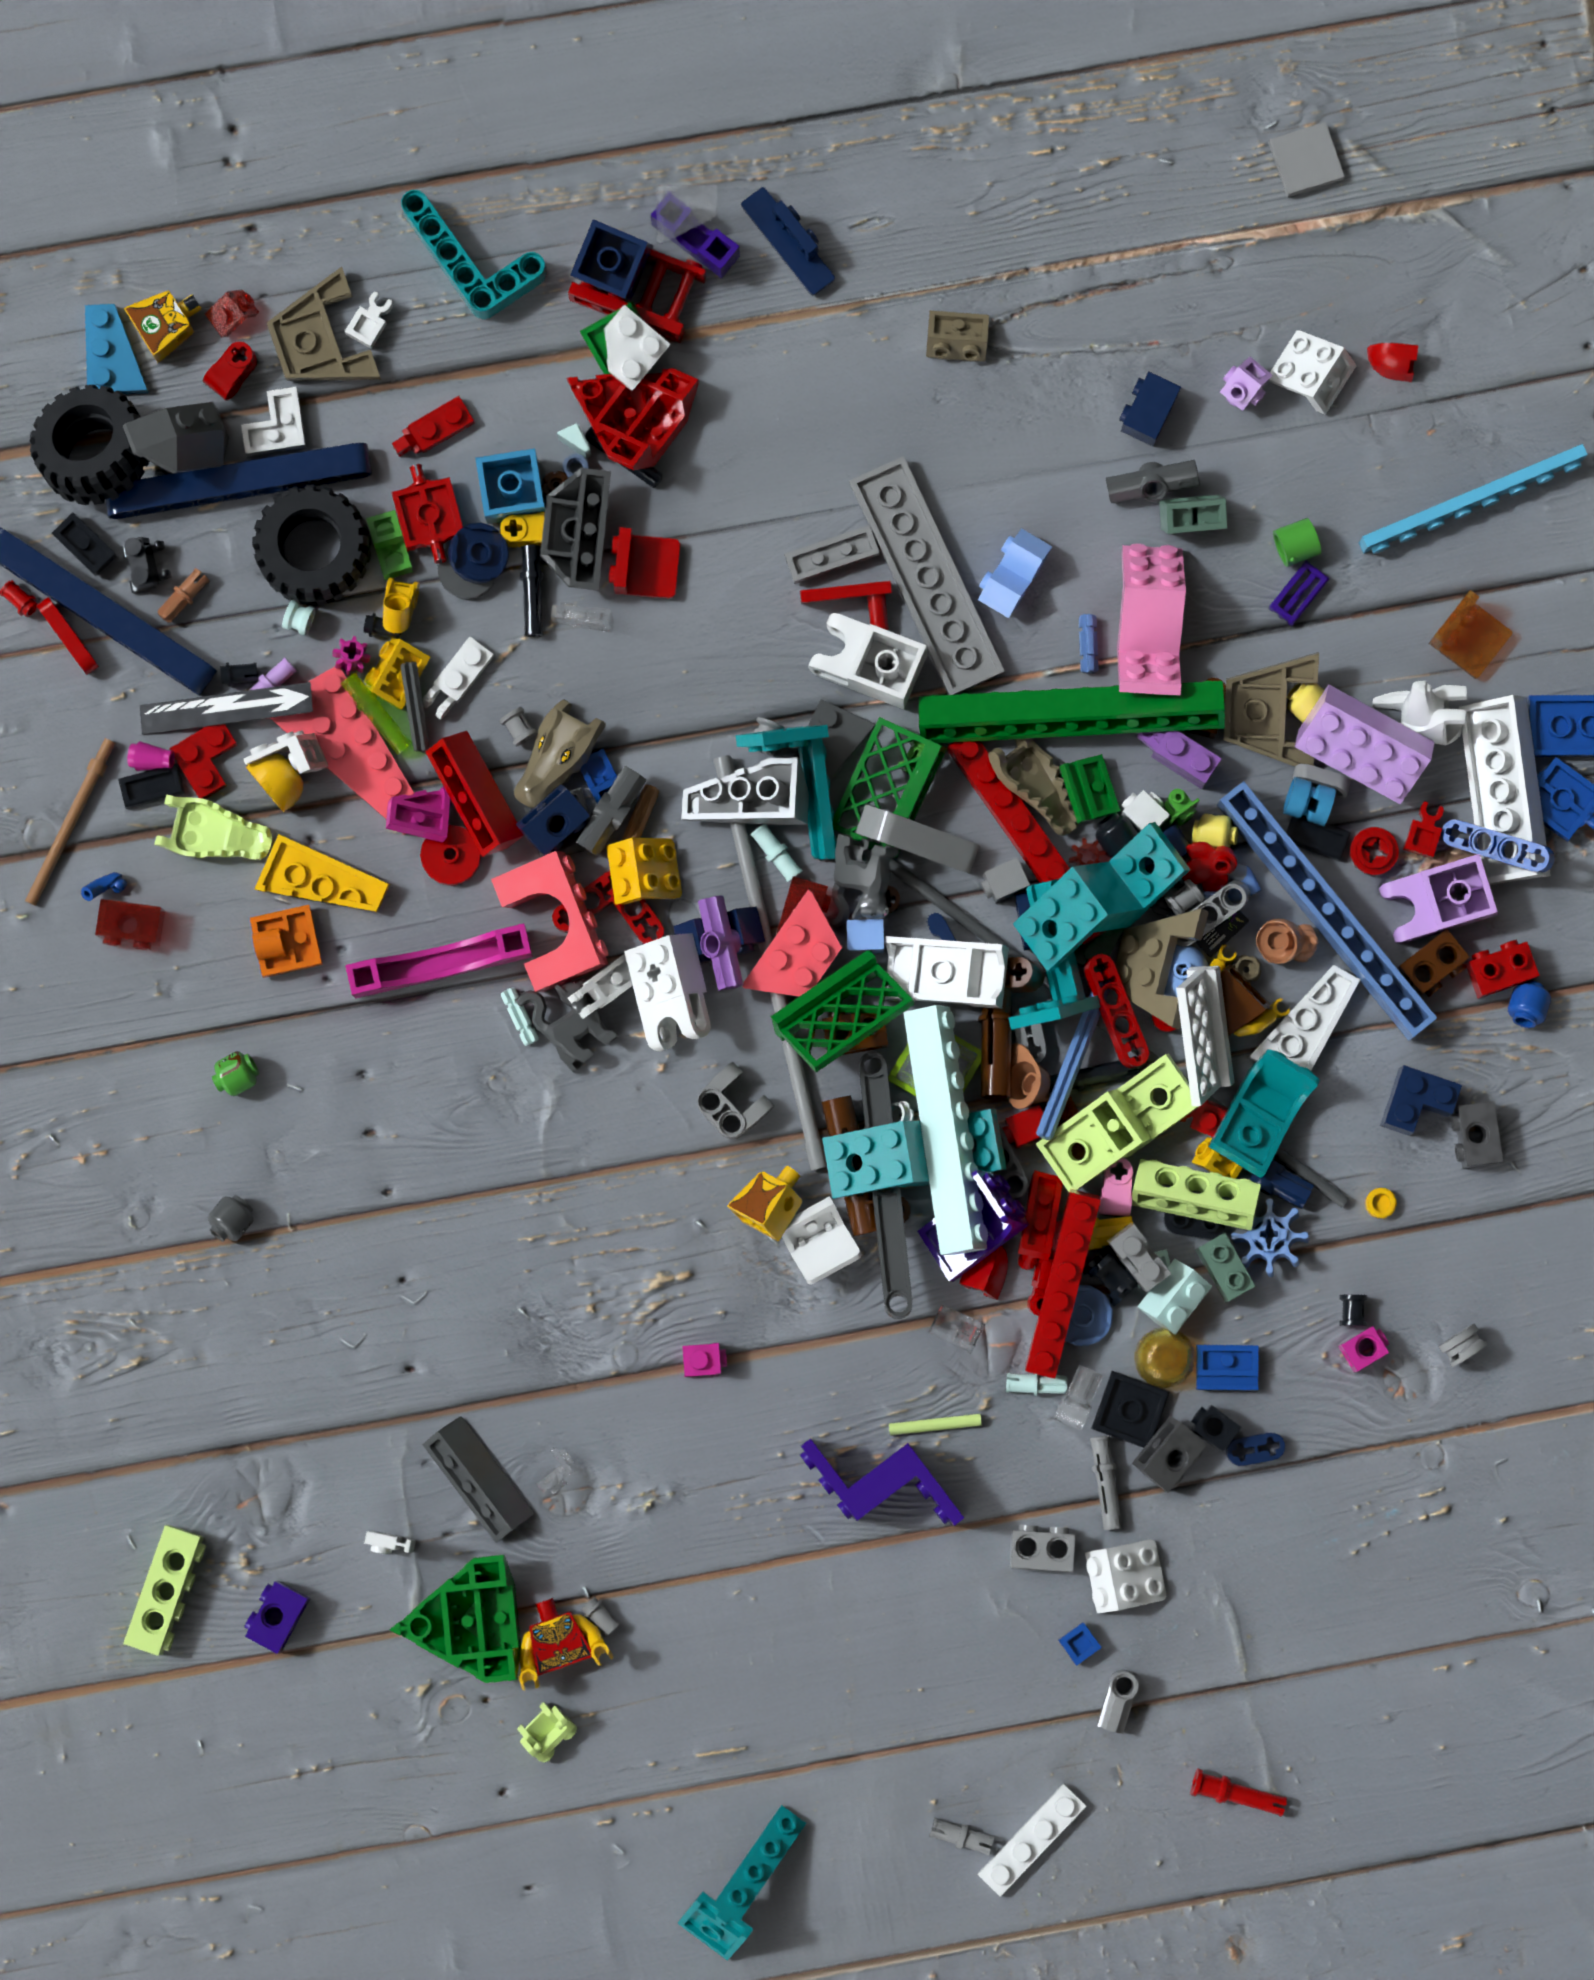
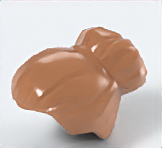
M1285 919L1269 920L1260 928L1256 935V945L1265 960L1274 964H1285L1292 960L1302 963L1308 962L1319 944L1316 932L1311 925L1301 924L1297 926L1295 923Z

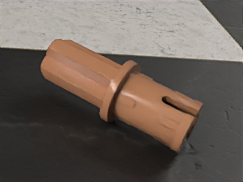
M195 568L179 587L175 586L173 588L175 592L157 611L164 621L172 622L188 604H193L192 599L210 582L203 575L197 583H194L201 575V571Z

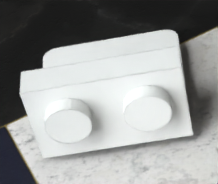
M830 1196L796 1214L782 1236L789 1253L808 1284H814L857 1261L862 1256L860 1249L844 1225Z
M1144 1540L1085 1552L1086 1568L1090 1576L1093 1591L1092 1598L1097 1613L1118 1611L1165 1600L1166 1590L1157 1545L1154 1540Z

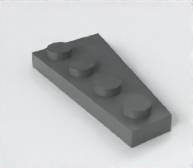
M820 699L808 726L828 725L829 737H824L822 740L827 752L825 760L826 774L830 780L855 752L865 737L874 729L875 724ZM799 747L797 748L793 758H800Z

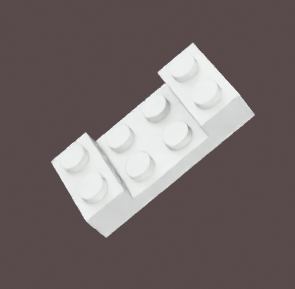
M885 936V945L888 953L887 973L914 1002L966 1004L973 1007L1002 1009L1009 948L1002 944ZM895 996L885 997V1000L902 1001L899 997Z

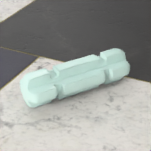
M512 987L504 990L501 993L504 1004L508 1005L507 1010L517 1031L521 1032L519 1035L523 1044L527 1046L539 1040L535 1029L531 1027L532 1022L524 1005L518 1006L517 1004L519 995L516 989Z

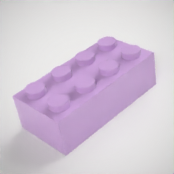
M1328 685L1299 728L1295 747L1401 804L1431 761L1434 741L1335 687Z

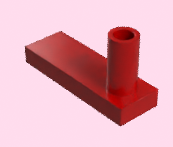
M890 581L800 590L801 604L867 597L870 624L889 630L885 595L892 593Z
M1034 1170L1031 1177L1026 1205L1027 1215L1024 1216L1029 1226L1022 1230L1018 1250L1020 1254L1018 1264L1025 1270L1033 1269L1038 1259L1048 1261L1051 1255L1063 1185L1058 1176Z

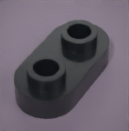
M1166 1212L1163 1217L1165 1228L1175 1235L1211 1240L1220 1236L1225 1228V1225L1215 1223L1214 1229H1208L1205 1227V1221L1185 1217L1184 1224L1179 1225L1174 1221L1175 1214Z

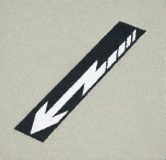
M310 682L140 705L142 735L313 712Z

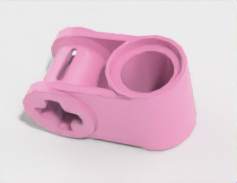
M1125 1158L1120 1159L1104 1171L1099 1214L1129 1217L1131 1214L1133 1168L1131 1163ZM1117 1163H1121L1122 1169L1127 1170V1174L1122 1175L1120 1180H1116L1115 1174L1110 1173V1168H1115Z

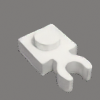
M376 291L369 298V309L366 310L360 306L345 330L346 335L372 349L387 325L381 316L388 314L393 307L392 300L390 299L387 300L384 306H377L376 301L379 299V293Z

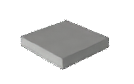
M1326 122L1269 139L1268 143L1287 197L1344 180L1345 176Z

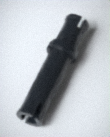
M540 545L521 546L523 566L520 580L523 581L525 637L544 636L541 580L544 579V572H541Z
M1120 1060L1081 1068L1072 1089L1081 1091L1086 1086L1134 1076L1140 1073L1138 1069L1140 1067L1127 1068ZM1059 1074L1050 1075V1094Z

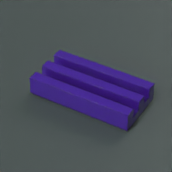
M1305 561L1268 609L1277 613L1278 617L1286 620L1287 624L1292 627L1330 578L1308 561ZM1306 570L1311 572L1283 609L1279 607L1280 602ZM1316 577L1320 579V582L1292 616L1288 614L1289 610Z

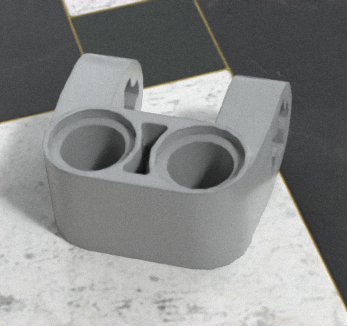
M731 1062L719 1072L700 1092L697 1098L698 1109L701 1114L723 1137L730 1140L741 1137L774 1108L770 1100L763 1095L741 1114L722 1094L743 1074V1071L734 1062ZM706 1096H717L720 1100L718 1108L711 1111L705 1109L702 1102ZM729 1117H735L741 1123L739 1130L734 1133H729L723 1128L724 1121Z

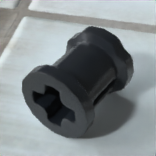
M1340 1295V1300L1343 1301V1320L1339 1321V1326H1367V1321L1364 1320V1301L1367 1300V1295Z

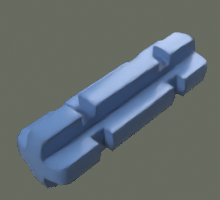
M1084 614L1079 617V628H1082V631L1079 632L1080 656H1083V659L1080 660V670L1082 673L1091 674L1098 671V660H1095V656H1098L1097 632L1094 631V628H1097V617L1092 614Z

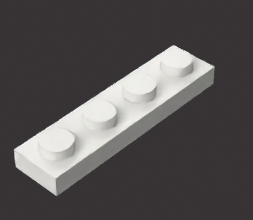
M1062 1784L977 1873L978 1876L1001 1897L1081 1813L1086 1805L1069 1788Z

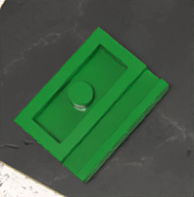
M1102 754L1071 763H1064L1059 767L1077 824L1120 812Z

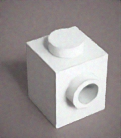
M1143 790L1138 796L1133 792L1121 805L1125 808L1121 815H1125L1131 820L1138 833L1152 822H1156L1160 828L1170 816L1162 808L1164 805L1163 801L1153 792L1148 794Z

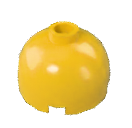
M275 753L246 766L250 774L283 812L290 809L300 799L304 782L298 769L295 770L291 765L289 758L286 759L280 753Z

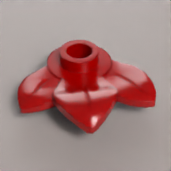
M1206 842L1189 844L1186 846V851L1191 860L1186 864L1191 870L1182 879H1190L1194 884L1202 883L1204 891H1218L1227 884L1228 874H1231L1236 869L1237 857L1233 850L1226 846L1214 848Z

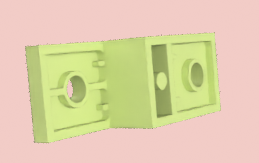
M1168 1053L1118 1089L1107 1091L1059 1126L1052 1139H1042L1036 1145L1068 1192L1070 1189L1079 1190L1120 1159L1136 1153L1199 1106H1192L1189 1082ZM1156 1088H1162L1167 1092L1168 1099L1163 1105L1157 1104L1153 1099V1092ZM1075 1143H1081L1085 1147L1086 1154L1082 1160L1074 1158L1071 1153L1072 1146Z

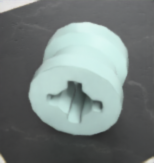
M291 600L284 614L282 628L287 630L293 628L298 630L300 635L306 636L313 623L316 609L312 606H300L298 601Z

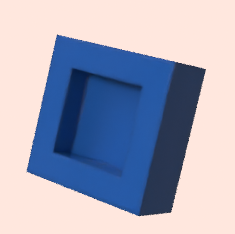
M1084 1622L1058 1639L1076 1666L1102 1648Z

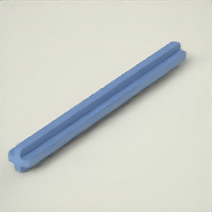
M1110 978L1100 982V987L1107 983H1110ZM1106 989V991L1104 992L1105 1001L1108 997L1110 989ZM1099 1008L1083 1012L1036 1131V1135L1040 1138L1050 1140L1055 1134L1101 1015Z

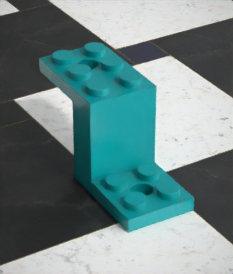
M1152 822L1143 828L1110 861L1072 866L1013 925L1046 971H1054L1093 933L1130 927L1191 869L1156 822ZM1148 857L1155 864L1154 871L1151 874L1145 869V860ZM1051 920L1058 927L1055 936H1052L1048 931V925Z
M996 1109L969 1113L967 1119L969 1132L977 1142V1148L973 1152V1160L977 1169L990 1173L1006 1170ZM899 1121L822 1138L832 1199L891 1187L930 1185L920 1121ZM856 1154L862 1159V1167L859 1171H856L852 1166V1159Z

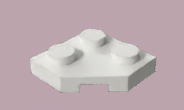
M626 305L620 308L604 328L608 372L629 390L633 391L671 344Z

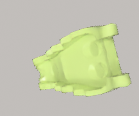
M166 794L164 804L177 808L171 838L157 835L154 845L192 858L244 857L262 860L267 856L272 843V833L268 827L246 821L239 815L227 811L220 805L206 799L176 797Z

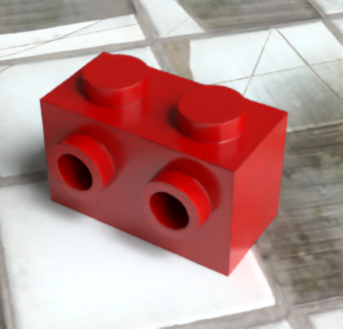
M1516 939L1500 945L1501 951L1490 954L1487 949L1471 955L1473 960L1465 966L1478 999L1526 983L1527 981H1532L1540 976L1528 942L1518 944Z

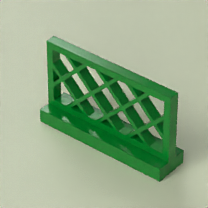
M879 717L832 820L833 829L842 834L850 835V837L859 842L862 838L870 840L868 837L855 833L858 826L847 829L839 825L840 820L845 812L854 809L859 822L861 818L859 807L874 802L876 808L881 809L879 799L894 794L897 802V807L892 813L914 821L948 748ZM886 726L894 730L897 743L882 748L879 735L883 727ZM900 733L910 738L902 740ZM914 740L925 744L921 755L909 760L904 744ZM876 744L878 750L872 752ZM900 747L905 762L889 768L884 752ZM880 754L885 770L869 775L866 766L868 759ZM916 763L914 770H912L911 764ZM906 766L910 779L906 785L896 788L891 772ZM862 772H864L865 778L860 779ZM887 774L892 790L876 795L871 780ZM867 782L872 798L857 803L853 792L857 785ZM904 790V792H903V794H902V796H901V798H900L898 792ZM851 799L852 805L847 807ZM876 842L874 843V845H879V846H883V847H885L886 845H888V844H885V843H882V842H880V844H879V843H876ZM899 849L897 856H895L894 858L898 857L901 849Z
M866 950L770 1017L775 1034L782 1041L786 1040L817 1073L914 1005V1001L877 963L876 956L870 950ZM879 976L882 979V988L866 987V984L875 977ZM849 995H859L857 1005L842 1004V1000ZM864 995L880 996L879 1005H863ZM886 996H895L902 1000L895 1006H884ZM825 1012H834L833 1022L817 1021V1019ZM840 1012L855 1013L854 1023L838 1022ZM861 1013L877 1014L876 1019L871 1023H859ZM800 1029H810L808 1039L795 1038L793 1034ZM815 1029L831 1030L829 1040L814 1039ZM837 1030H852V1035L848 1039L835 1040ZM812 1047H828L827 1053L817 1060L811 1055Z

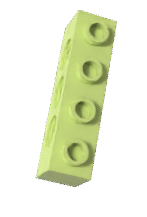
M1140 1159L1132 1192V1205L1252 1231L1261 1184L1254 1183L1248 1179L1225 1177L1216 1172L1196 1171L1187 1166L1177 1167L1163 1164L1158 1160ZM1163 1184H1168V1185H1170V1186H1172V1187H1164V1186H1162V1185H1163ZM1191 1191H1200L1201 1193L1196 1194ZM1222 1197H1229L1232 1200H1225Z
M171 1525L164 1526L123 1644L157 1656L163 1655L164 1650H170L175 1634L171 1633L174 1621H180L185 1609V1604L181 1603L185 1591H191L196 1574L192 1573L196 1561L201 1562L206 1549V1545L202 1544L203 1536ZM176 1552L182 1554L185 1559L183 1568L178 1571L174 1570L170 1565V1558ZM164 1582H168L174 1587V1595L169 1600L163 1599L159 1593L160 1586ZM153 1612H159L164 1618L163 1626L158 1630L153 1629L149 1624V1617Z

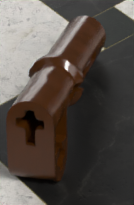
M1023 957L1008 958L1002 1009L982 1007V1013L978 1017V1022L981 1023V1097L985 1099L1011 1098L1012 1030L1008 1018L1013 1016L1012 993L1033 992L1038 990L1044 983L1045 973L1042 966ZM1012 971L1022 974V977L1013 976Z
M851 1095L821 1102L829 1136L842 1134L843 1129H846V1133L859 1130ZM856 1154L853 1157L855 1170L859 1171L862 1167V1159ZM872 1192L862 1193L861 1197H857V1195L844 1197L853 1237L876 1232ZM901 1197L905 1223L909 1219L911 1210L908 1201Z

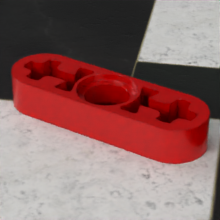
M47 597L36 606L85 674L88 675L99 667L51 599Z

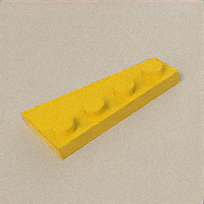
M278 834L254 890L378 912L390 883L282 834Z

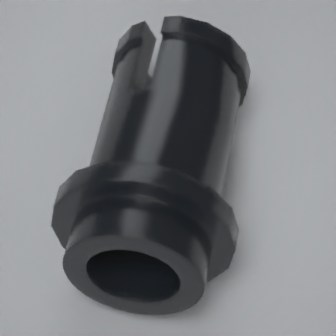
M373 613L372 616L366 615L363 632L369 633V637L375 634L400 639L401 633H391L384 629L383 618L376 617V613Z
M227 662L226 666H220L221 683L228 684V687L231 686V683L258 682L256 662L239 665H229V662Z

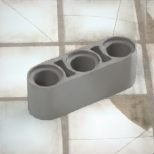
M1232 881L1191 910L1194 911L1201 908L1204 909L1206 906H1212L1218 913L1217 920L1206 921L1203 936L1249 902L1250 889L1244 882ZM1235 888L1241 892V903H1233L1229 900V889ZM1178 938L1177 945L1189 946L1197 940Z

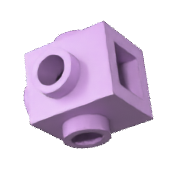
M1248 357L1238 368L1233 366L1223 378L1226 384L1220 393L1226 397L1231 405L1243 411L1251 403L1256 406L1267 393L1263 388L1273 375L1254 359Z

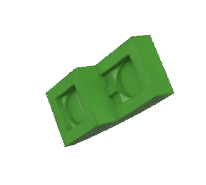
M392 510L366 518L384 580H388L389 577L395 578L414 572L396 511Z

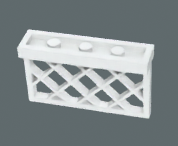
M1220 966L1190 967L1186 970L1187 979L1176 988L1192 1106H1201L1220 1087H1231L1235 1083Z

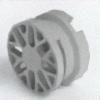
M1471 1324L1447 1339L1444 1344L1438 1346L1442 1353L1448 1355L1451 1367L1460 1364L1488 1345L1486 1340L1480 1339L1477 1334L1478 1328L1475 1324Z

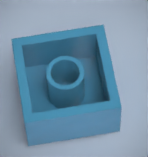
M535 448L475 458L484 517L487 524L502 522L504 518L510 515L545 512Z

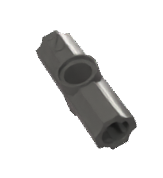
M1195 460L1165 466L1157 462H1148L1142 465L1139 471L1106 478L1111 504L1142 497L1151 502L1159 501L1166 496L1167 492L1200 486Z
M624 766L610 790L603 794L591 814L593 815L576 843L598 857L613 832L617 831L631 810L630 805L647 779Z

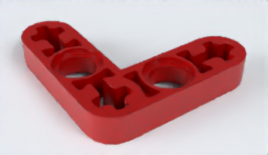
M610 870L584 888L586 894L595 893L600 898L599 905L596 908L587 909L594 916L613 903L642 944L664 937L662 923L644 899L639 900L642 910L636 916L628 915L624 910L625 905H615L613 888L606 892L610 898L608 900L604 899L602 892L596 887L602 884L603 889L611 884L609 880L611 877ZM560 904L552 914V921L559 931L568 933L569 926L566 923L561 925L558 923L561 919L560 913L562 911L568 914L564 905ZM647 913L651 916L645 919L651 928L655 926L659 928L656 931L657 938L654 940L651 937L646 939L643 937L646 932L641 923L637 927L633 924L642 920Z

